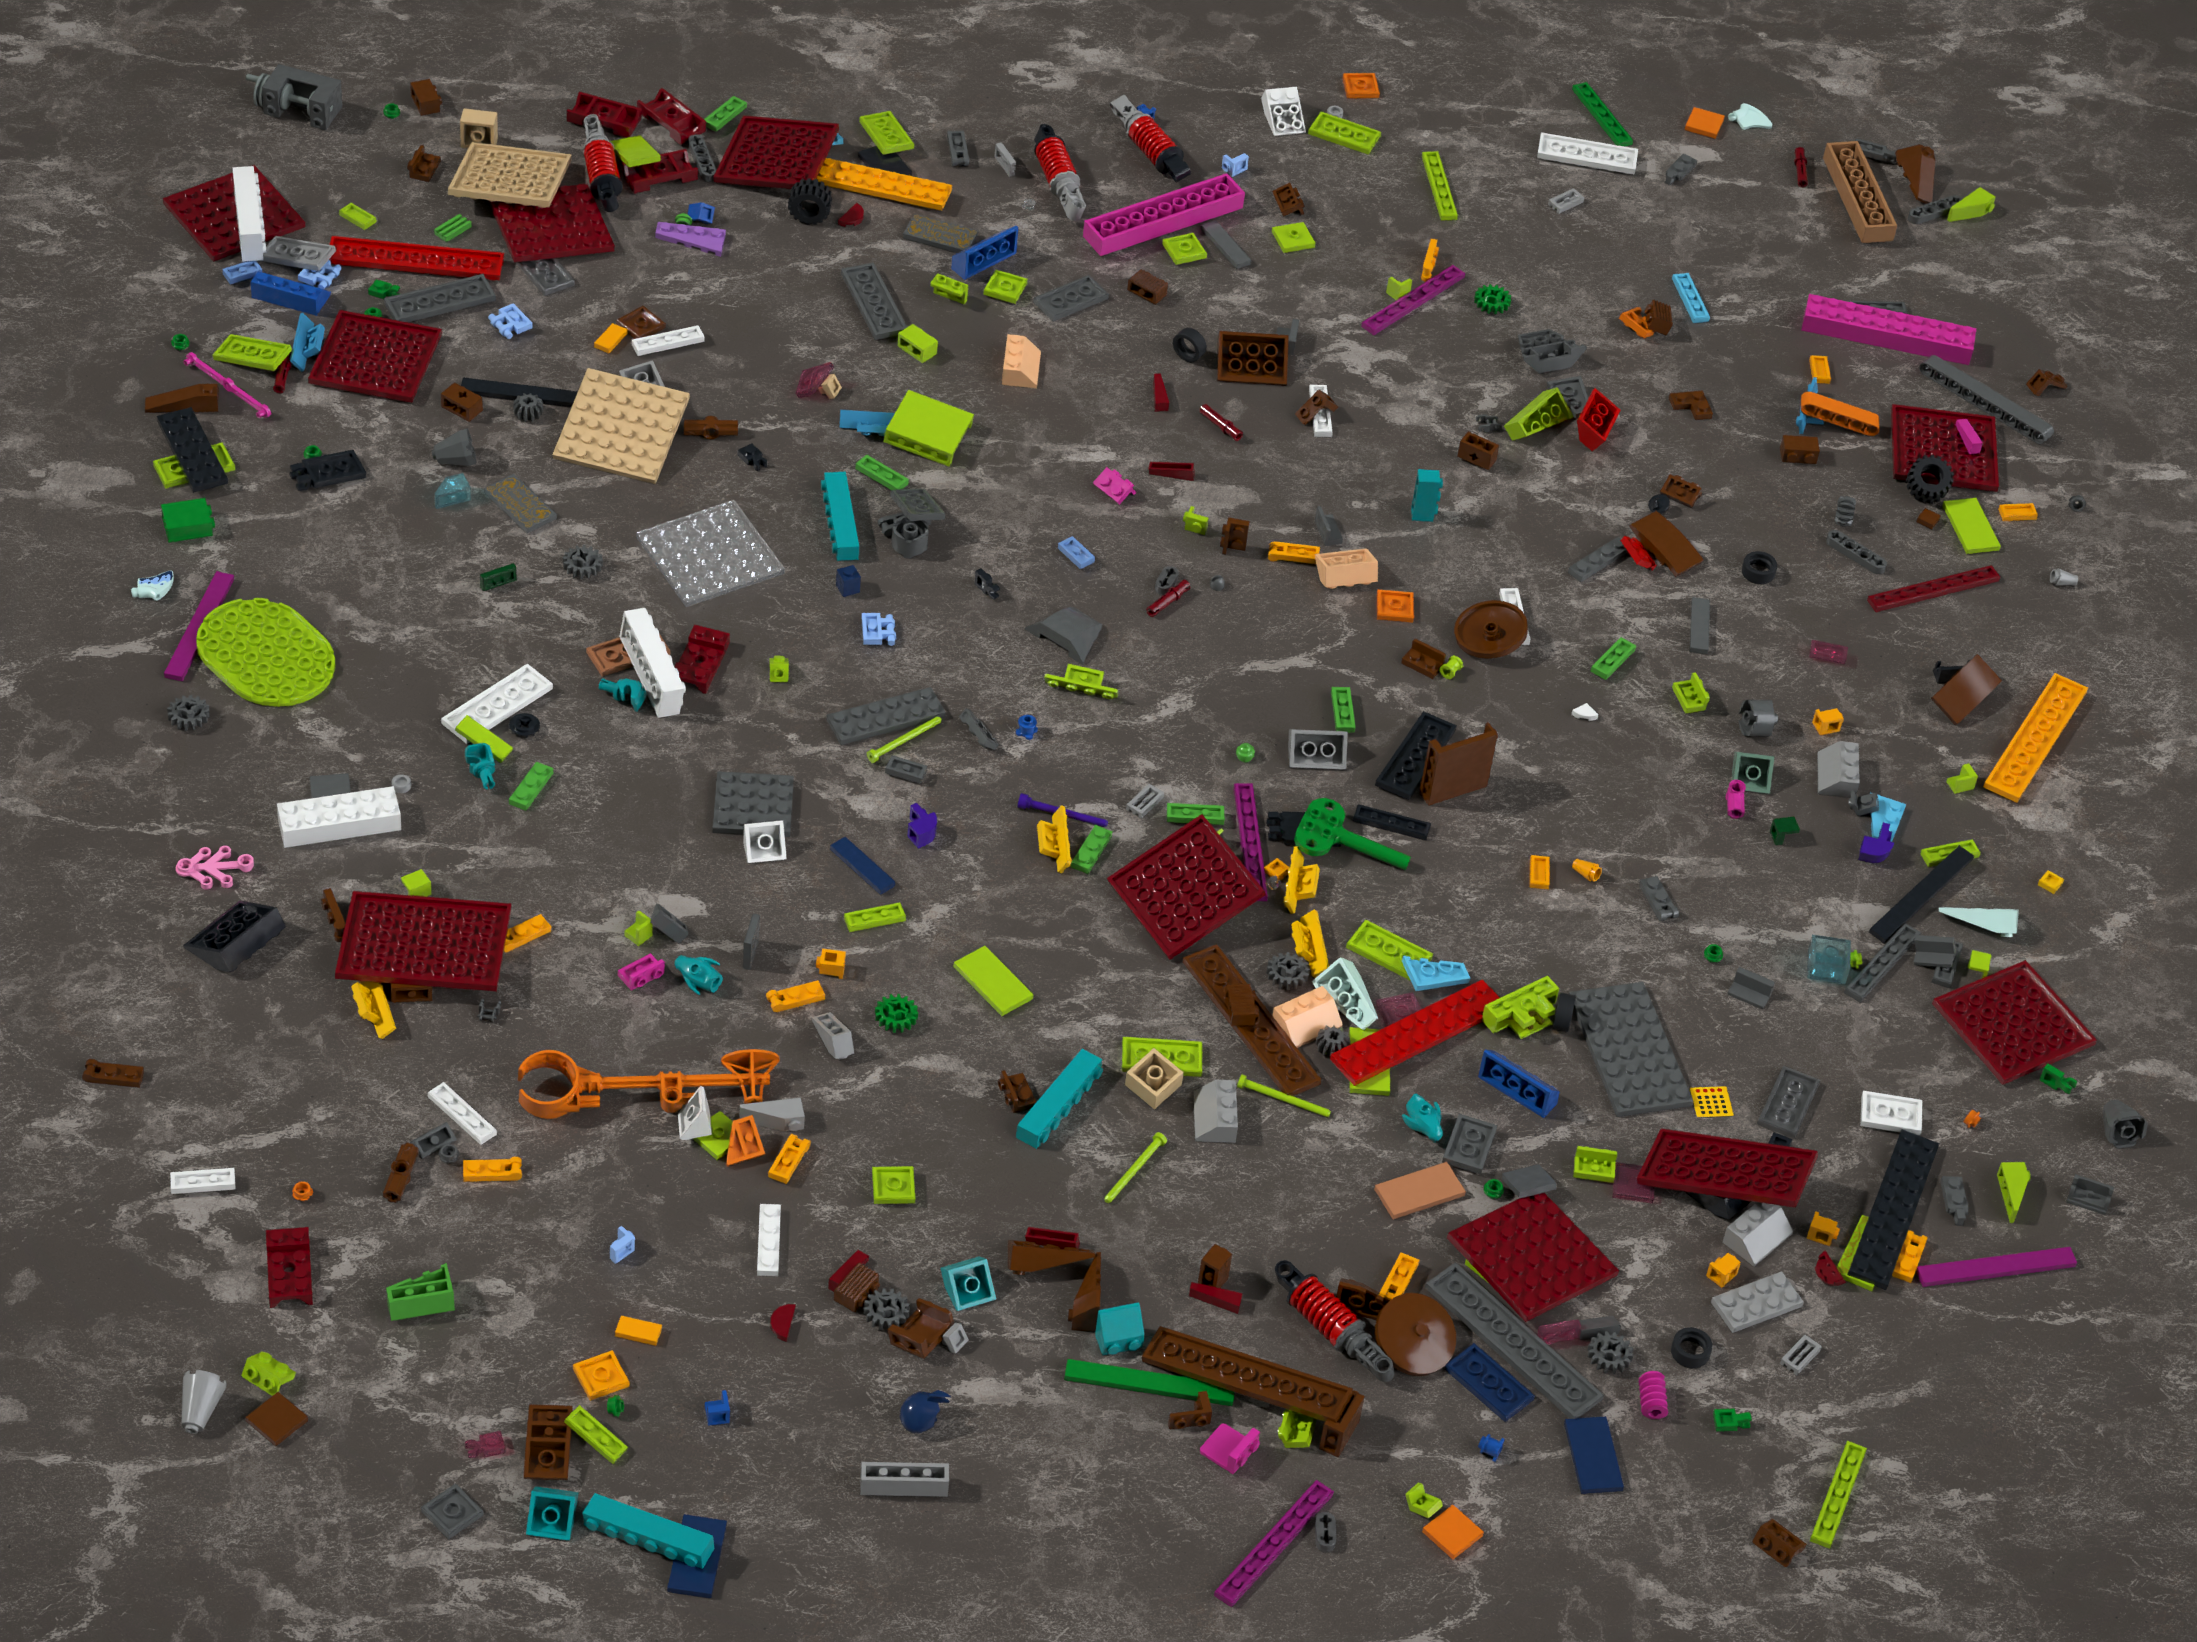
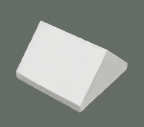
M783 820L744 824L743 843L747 863L786 859Z
M702 1086L697 1089L678 1113L681 1140L712 1135L710 1109L704 1087Z

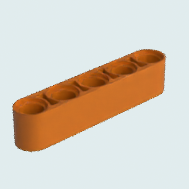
M1805 392L1801 395V412L1805 415L1867 436H1875L1879 433V416L1875 413L1814 392Z

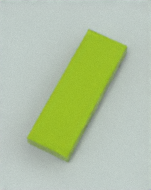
M468 715L455 728L456 732L473 744H488L493 758L500 763L513 750L512 746Z
M1973 839L1925 848L1920 853L1928 867L1939 865L1959 845L1973 854L1974 858L1980 857V851Z
M899 902L844 913V920L849 932L903 922L906 921V915Z
M580 1405L564 1421L612 1464L628 1449L621 1440Z

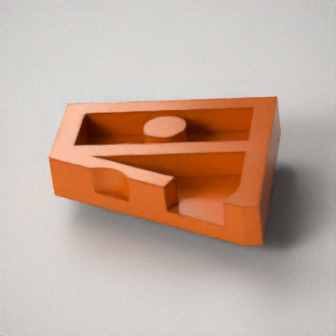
M1640 307L1623 312L1620 315L1619 319L1623 321L1624 325L1632 328L1638 336L1647 338L1654 334L1655 331L1649 330L1647 327L1646 316L1642 317L1640 314L1642 311Z
M753 1115L734 1120L731 1126L726 1166L765 1155Z

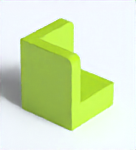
M1390 277L1388 278L1386 293L1395 300H1398L1411 291L1412 280L1409 278L1401 283Z
M1968 763L1962 765L1960 775L1947 778L1946 782L1954 794L1974 789L1978 775Z
M422 869L401 877L402 883L408 890V895L424 897L431 895V881Z
M637 911L636 922L624 931V936L637 946H640L653 936L651 918L641 911Z
M1972 950L1967 968L1982 972V978L1986 977L1989 972L1991 954Z

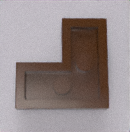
M1703 390L1670 393L1669 401L1673 410L1691 409L1695 420L1712 419L1713 413Z

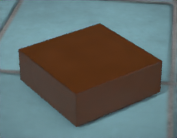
M1925 508L1918 516L1916 522L1933 529L1939 522L1941 515Z

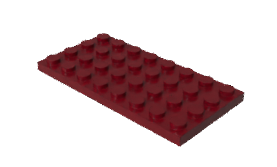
M1661 1128L1638 1174L1637 1184L1796 1208L1818 1158V1152L1816 1150Z

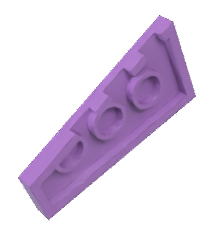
M658 222L655 232V238L675 244L680 242L685 247L692 248L694 246L701 248V251L706 253L708 251L715 252V255L721 257L726 236V230L667 222Z

